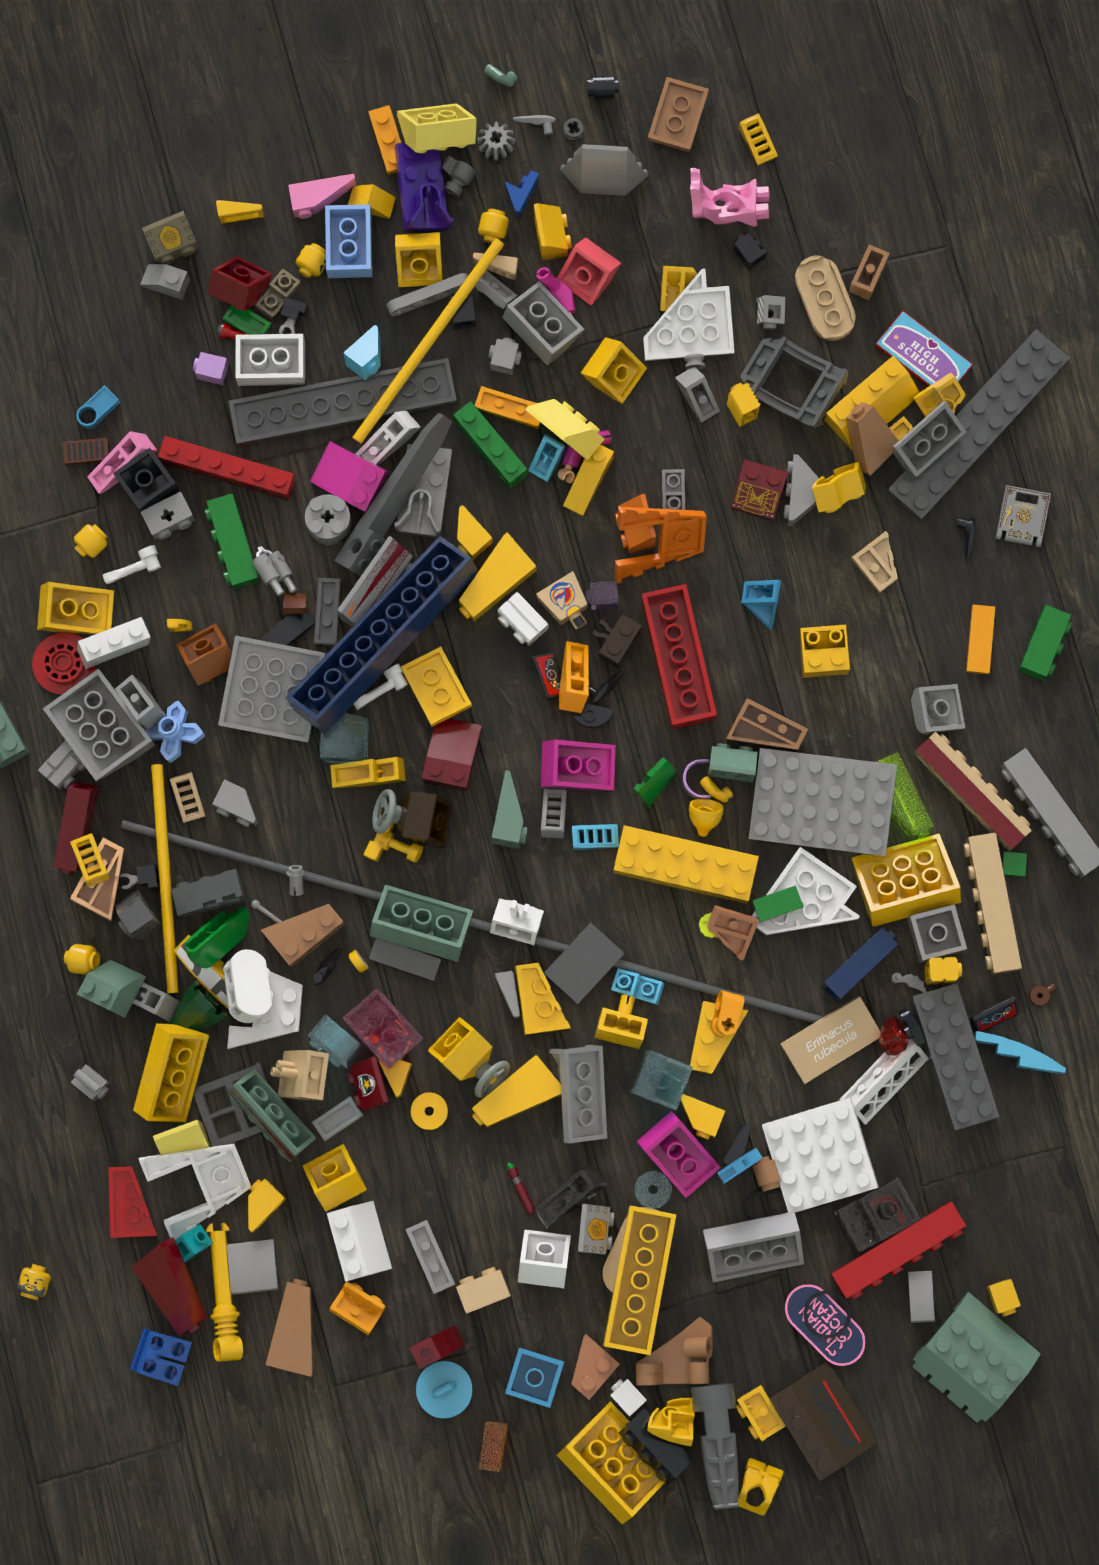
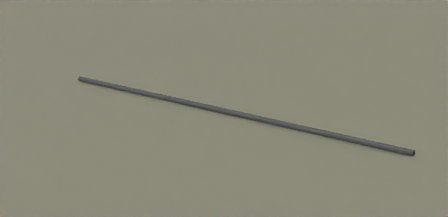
M127 820L122 821L121 829L156 838L155 828ZM167 832L168 842L285 875H287L286 872L290 867ZM305 871L303 880L377 901L380 900L382 892L308 871ZM471 918L469 927L490 932L492 923ZM537 936L534 944L562 953L569 946ZM620 959L613 966L714 996H718L721 990L744 996V1004L810 1023H815L823 1018V1016Z

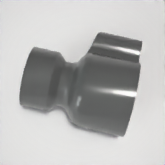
M448 156L441 168L452 180L447 182L444 190L451 196L459 198L463 191L462 187L470 184L476 174V170L467 163L457 161Z

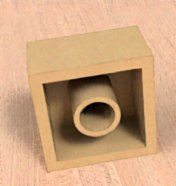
M495 1267L482 1271V1277L475 1280L473 1276L459 1280L460 1285L456 1288L466 1314L511 1296L501 1270L496 1271Z

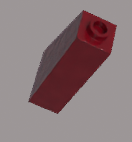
M77 781L68 786L54 867L60 868L62 873L73 874V871L76 872L80 869L71 841L89 834L99 785ZM86 845L78 848L79 851L84 850Z
M171 1237L155 1247L131 1268L180 1337L186 1332L189 1335L201 1328L199 1323L207 1317L177 1243Z
M456 1325L409 1348L419 1368L422 1369L466 1345Z

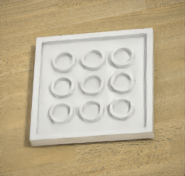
M851 1097L762 1124L772 1160L775 1159L781 1181L779 1183L788 1213H796L879 1188Z

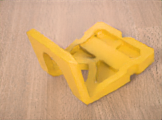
M749 1458L745 1468L747 1470L744 1473L742 1489L738 1496V1506L764 1516L777 1491L784 1471L771 1465L766 1466L763 1462ZM755 1487H760L765 1500L757 1507L749 1505L746 1502L747 1493Z

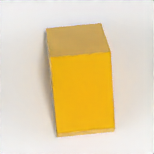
M374 184L353 186L348 205L370 204L372 215L390 219L396 197Z
M376 1055L397 1098L401 1097L412 1064L397 1060L389 1067Z

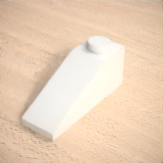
M407 410L395 412L359 449L356 455L379 465L405 444L418 431L420 426Z

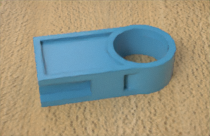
M104 385L78 409L76 414L77 420L83 428L92 429L121 402ZM85 410L96 412V419L92 423L85 424L81 422L80 417Z
M754 1148L719 1171L717 1175L725 1184L763 1157L758 1149Z

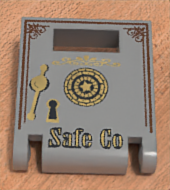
M1006 485L995 539L1000 540L1002 531H1006L1004 541L1031 546L1033 537H1037L1035 547H1041L1051 494ZM1016 493L1038 497L1036 504L1015 501Z

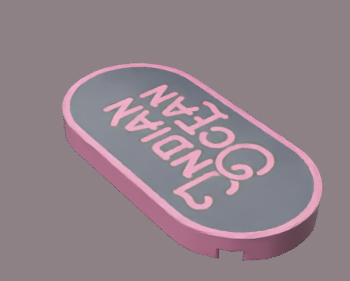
M809 1284L793 1289L787 1296L785 1303V1313L789 1323L830 1363L846 1366L856 1362L865 1349V1336L859 1325L851 1318L847 1329L837 1337L822 1338L813 1334L804 1321V1307L812 1295L824 1290ZM822 1294L811 1301L807 1311V1318L815 1331L824 1335H831L844 1327L847 1313L828 1294Z

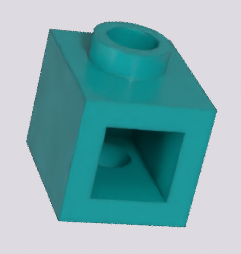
M201 1224L175 1240L184 1263L201 1254L213 1244Z

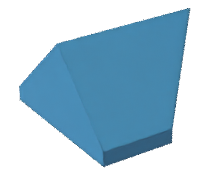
M745 581L741 603L772 631L781 581Z

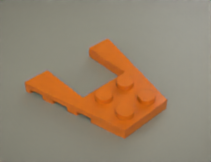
M618 507L617 526L620 531L660 524L658 554L615 560L614 579L616 583H621L623 578L631 575L633 577L643 575L644 570L656 567V569L662 568L666 562L674 559L678 562L704 552L707 519L705 512Z

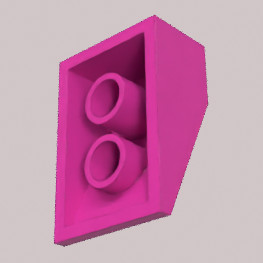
M330 441L310 482L366 512L381 491L390 472Z
M555 739L542 742L541 787L614 791L616 745Z
M672 1111L637 1141L685 1198L721 1168Z

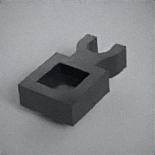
M907 1008L898 1011L907 1039H912L916 1046L926 1043L919 1024Z

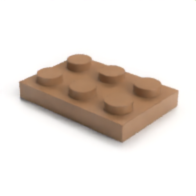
M666 77L648 135V141L690 153L709 89Z

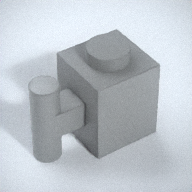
M86 1064L73 1075L75 1078L71 1083L94 1101L98 1098L101 1100L109 1091L107 1087L110 1083Z

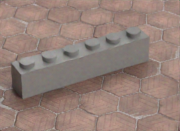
M1025 748L1004 762L1001 766L1002 776L1008 783L1011 781L1015 786L1014 792L1021 801L1025 800L1028 804V812L1035 820L1038 818L1043 825L1041 827L1043 833L1047 838L1051 837L1056 843L1054 847L1061 857L1065 856L1069 861L1068 867L1075 876L1079 875L1082 878L1099 866V848L1028 750Z

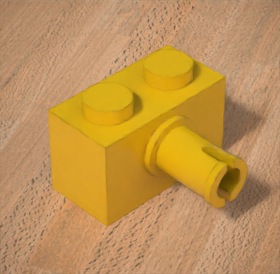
M621 995L618 1011L607 1008L602 1009L594 1038L639 1049L644 1039L648 1019L631 1015L635 998L630 996L626 1004L628 995Z

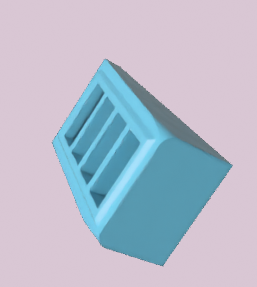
M617 824L572 826L573 850L619 847ZM607 830H611L612 842H607ZM588 831H593L594 843H589ZM598 831H602L603 843H598ZM579 832H584L585 843H580Z

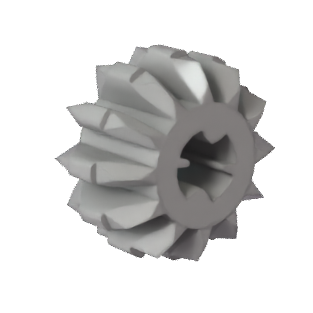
M496 121L494 127H491L487 123L486 130H480L481 137L477 138V142L481 145L479 147L480 152H486L485 157L487 159L494 155V160L497 161L498 155L505 159L507 157L506 152L512 153L513 147L511 145L515 144V139L512 137L513 131L507 130L506 124L499 127V123ZM493 139H497V141H499L500 139V142L495 143V141L493 142Z

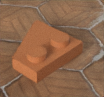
M714 906L707 928L727 948L733 951L740 960H744L759 920L750 915Z
M587 1334L583 1337L572 1385L590 1400L620 1364Z

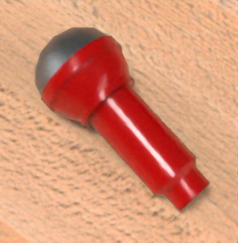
M226 323L218 325L216 329L217 335L222 339L232 338L236 340V335H247L233 330Z

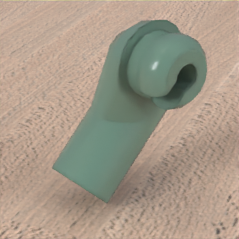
M491 64L487 65L484 73L491 79L507 87L514 86V82L518 79L514 72L509 71L505 75Z

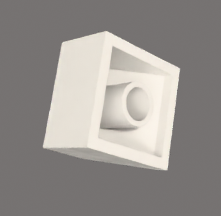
M524 1230L518 1282L564 1288L571 1235Z

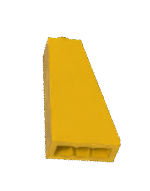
M508 532L501 538L459 599L461 606L459 611L466 619L470 617L475 622L536 572V565Z
M535 1055L472 1108L475 1112L472 1117L480 1126L483 1124L486 1127L492 1126L561 1096V1084L539 1057Z

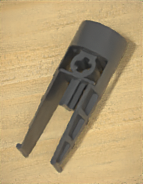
M734 1383L691 1387L693 1412H703L705 1435H700L712 1506L714 1510L738 1508L737 1444L735 1433L730 1432L728 1409L737 1408Z

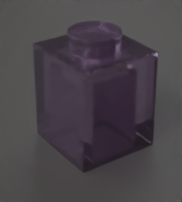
M617 581L589 583V590H585L586 602L591 603V610L618 608Z

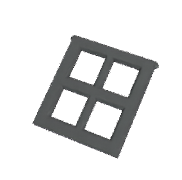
M257 1062L252 1067L195 1088L193 1095L212 1147L232 1144L262 1132L257 1125L249 1126L244 1110L236 1105L228 1094L234 1083L254 1069L267 1082L260 1062ZM225 1087L232 1106L210 1113L204 1094ZM234 1112L241 1130L219 1138L213 1119Z

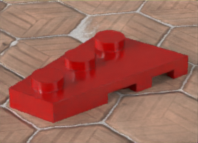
M132 1166L109 1167L110 1238L157 1236Z

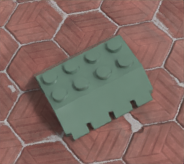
M967 1292L953 1309L954 1312L930 1341L916 1353L913 1358L915 1363L912 1367L923 1377L930 1374L931 1378L928 1381L942 1393L948 1389L950 1392L946 1397L960 1409L966 1405L968 1408L965 1410V1413L978 1423L981 1419L986 1422L1004 1404L1028 1375L1039 1358L1040 1353L971 1293Z

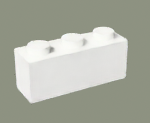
M142 617L78 641L77 651L85 669L149 645L150 635Z

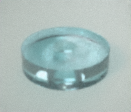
M658 1171L645 1172L637 1179L634 1187V1193L638 1202L644 1207L653 1209L665 1205L670 1199L672 1192L669 1179ZM651 1185L657 1187L656 1194L649 1193L648 1189Z

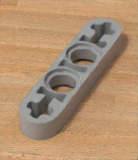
M461 273L395 298L387 303L391 316H398L453 295L458 291L468 275L467 273Z

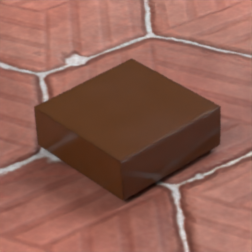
M284 593L283 614H306L307 593Z

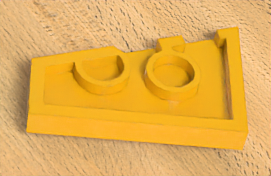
M539 963L515 966L524 1035L570 1029L571 1027L568 1021H566Z
M706 1001L702 1003L689 1070L712 1074L735 1035L734 1033L720 1037L713 1033L711 1024L715 1012V1003ZM742 1009L738 1023V1028L742 1023L744 1017L746 1016L748 1010ZM722 1022V1025L727 1029L728 1026Z

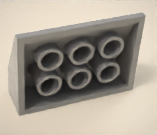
M99 669L43 708L96 782L134 761L155 746Z

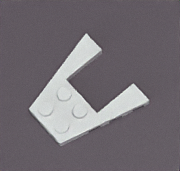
M234 1143L138 1158L147 1182L190 1164L193 1166L207 1202L163 1220L170 1238L173 1237L175 1240L196 1227L197 1224L207 1217L210 1218L222 1206L228 1205L251 1188Z

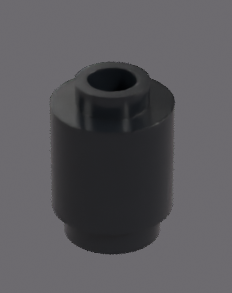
M614 75L593 76L592 79H587L588 97H593L594 99L615 98V93H619L618 80H614Z

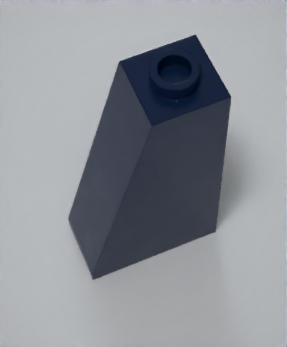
M882 927L836 970L821 987L837 1003L898 945L895 934L889 929L885 931Z

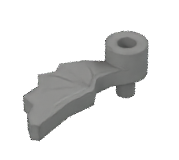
M898 972L890 976V981L894 984L903 982L910 988H914L922 993L927 992L924 982L919 980L918 976L908 974L902 977Z

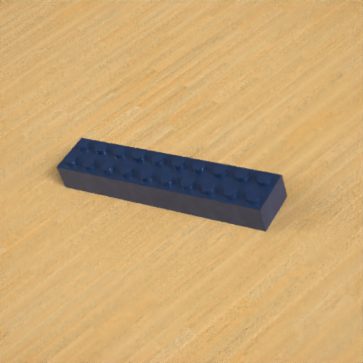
M439 536L289 693L286 699L293 710L326 734L478 573L472 558Z

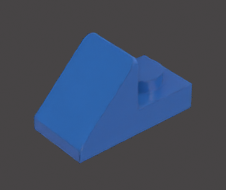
M532 170L528 176L522 178L519 188L505 182L506 193L514 215L518 219L522 216L539 183V173Z

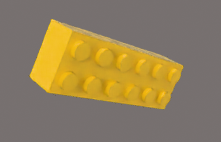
M624 825L613 873L747 904L759 856Z
M629 1206L603 1346L651 1355L676 1214Z

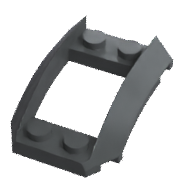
M783 336L782 339H762L740 377L744 384H750L749 387L752 388L751 391L754 392L753 395H756L757 399L797 421L816 428L824 425L822 422L823 417L841 387H846L848 370L838 368L832 363L807 352ZM781 354L820 375L801 409L761 388Z

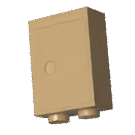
M310 1050L284 1051L283 1061L278 1060L276 1067H273L270 1072L271 1076L280 1077L279 1097L295 1100H323L329 1053Z

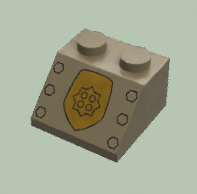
M184 211L142 228L157 264H171L176 258L190 256L195 250L199 249Z

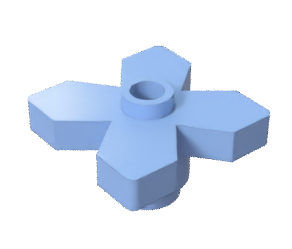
M179 701L167 708V716L162 718L151 729L148 730L143 727L152 741L163 740L160 752L169 763H172L181 756L182 742L196 744L205 737V734L196 723H185L188 712Z

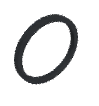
M825 1290L815 1293L808 1299L804 1307V1321L808 1329L813 1334L822 1338L839 1336L847 1329L851 1320V1310L848 1302L842 1295L834 1291ZM822 1294L837 1296L843 1301L847 1309V1320L844 1327L831 1335H824L815 1331L807 1318V1311L811 1301Z

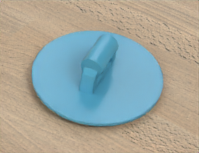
M440 1361L429 1365L421 1373L417 1381L416 1395L419 1404L428 1414L437 1418H451L460 1414L468 1406L472 1397V1383L468 1373L458 1364L449 1361Z

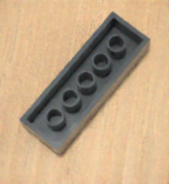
M957 983L911 997V1005L926 1042L924 1046L951 1131H957L999 1118Z

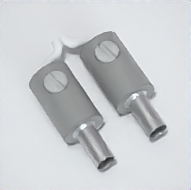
M262 546L258 547L257 557L252 563L265 585L271 584L277 596L284 593L279 584L281 582L285 583L290 593L295 592L297 588L290 578L293 573L285 562L284 556L279 551L272 553L269 550H265Z

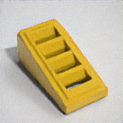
M759 114L739 123V130L757 166L778 157ZM755 125L757 126V127H755V128H753V129H751V130L748 131L749 128H751V127H753V126H755ZM760 132V136L753 139L751 138V136ZM765 141V144L755 148V144ZM769 149L770 152L759 156V152Z
M216 201L218 217L222 224L264 217L261 204Z
M91 833L71 841L88 887L109 880L110 877L93 834ZM91 843L92 847L79 851L78 848ZM93 852L95 853V855L91 857L82 859V857L85 855H88ZM98 861L99 864L86 869V865ZM101 870V872L89 876V874H92V873H94V872H97V871Z

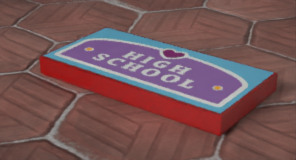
M905 311L898 315L875 343V347L890 358L894 356L910 374L927 387L950 372L960 382L973 366L970 361Z

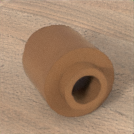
M766 1156L756 1162V1165H753L758 1186L762 1188V1192L780 1187L779 1181L781 1179L775 1159L770 1160L769 1156Z

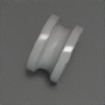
M703 354L685 356L684 359L687 362L685 365L686 370L693 366L697 370L705 368V363L702 362L704 360Z

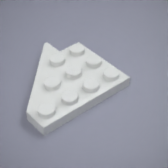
M800 847L767 895L796 885L804 907L761 923L758 922L756 929L765 935H772L858 920L860 916L844 905L857 886ZM755 911V912L752 914V916H753V917H756V918L758 919L757 914H756V911Z

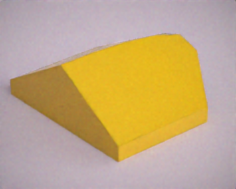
M663 266L660 311H667L695 278L697 273L693 267Z

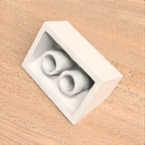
M374 1201L327 1213L345 1282L392 1269Z

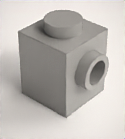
M497 339L496 344L491 345L488 358H491V370L513 375L515 364H520L522 352L519 351V344L513 339Z

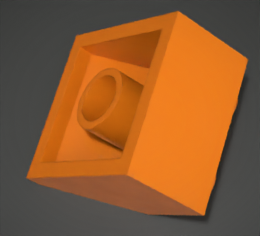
M641 494L618 507L648 508L645 494ZM618 513L615 514L616 523L618 519ZM653 525L623 530L624 534L620 535L623 548L627 547L629 554L654 548L656 544V534Z

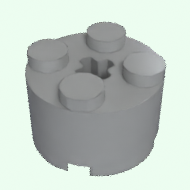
M321 495L313 498L306 508V526L310 535L319 543L325 545L337 544L349 534L352 527V519L349 508L343 499L334 495ZM330 516L332 519H330L329 523H325V519Z

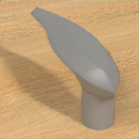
M552 116L513 117L514 121L543 125L544 135L553 134L552 123L555 121V118Z

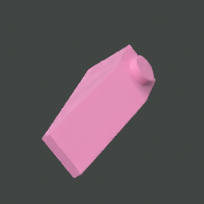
M354 174L288 185L294 217L301 219L309 218L312 214H317L325 206H328L351 190L353 186H356Z
M130 431L90 473L88 479L97 492L102 494L119 483L113 474L115 471L147 449L151 448L154 454L157 452V449L146 434Z

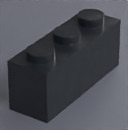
M644 1408L622 1428L619 1434L622 1436L625 1444L632 1447L639 1454L641 1461L648 1464L655 1471L657 1478L668 1485L690 1465L693 1459L679 1444L659 1438L647 1431L651 1414Z

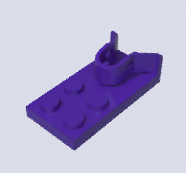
M397 143L395 145L404 231H447L453 224V218H450L446 208L440 150L431 149L425 153H417L406 143Z

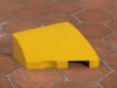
M950 372L915 395L913 399L926 417L943 401L955 413L956 406L962 402L966 394L955 376Z

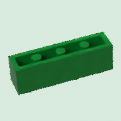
M471 401L453 415L455 424L509 489H512L528 476L527 468Z
M233 493L207 501L208 508L205 509L208 522L213 521L215 529L211 530L214 542H219L221 550L217 551L221 564L225 563L227 571L224 572L227 585L232 584L233 589L237 590L260 583L257 570L252 563L253 557Z

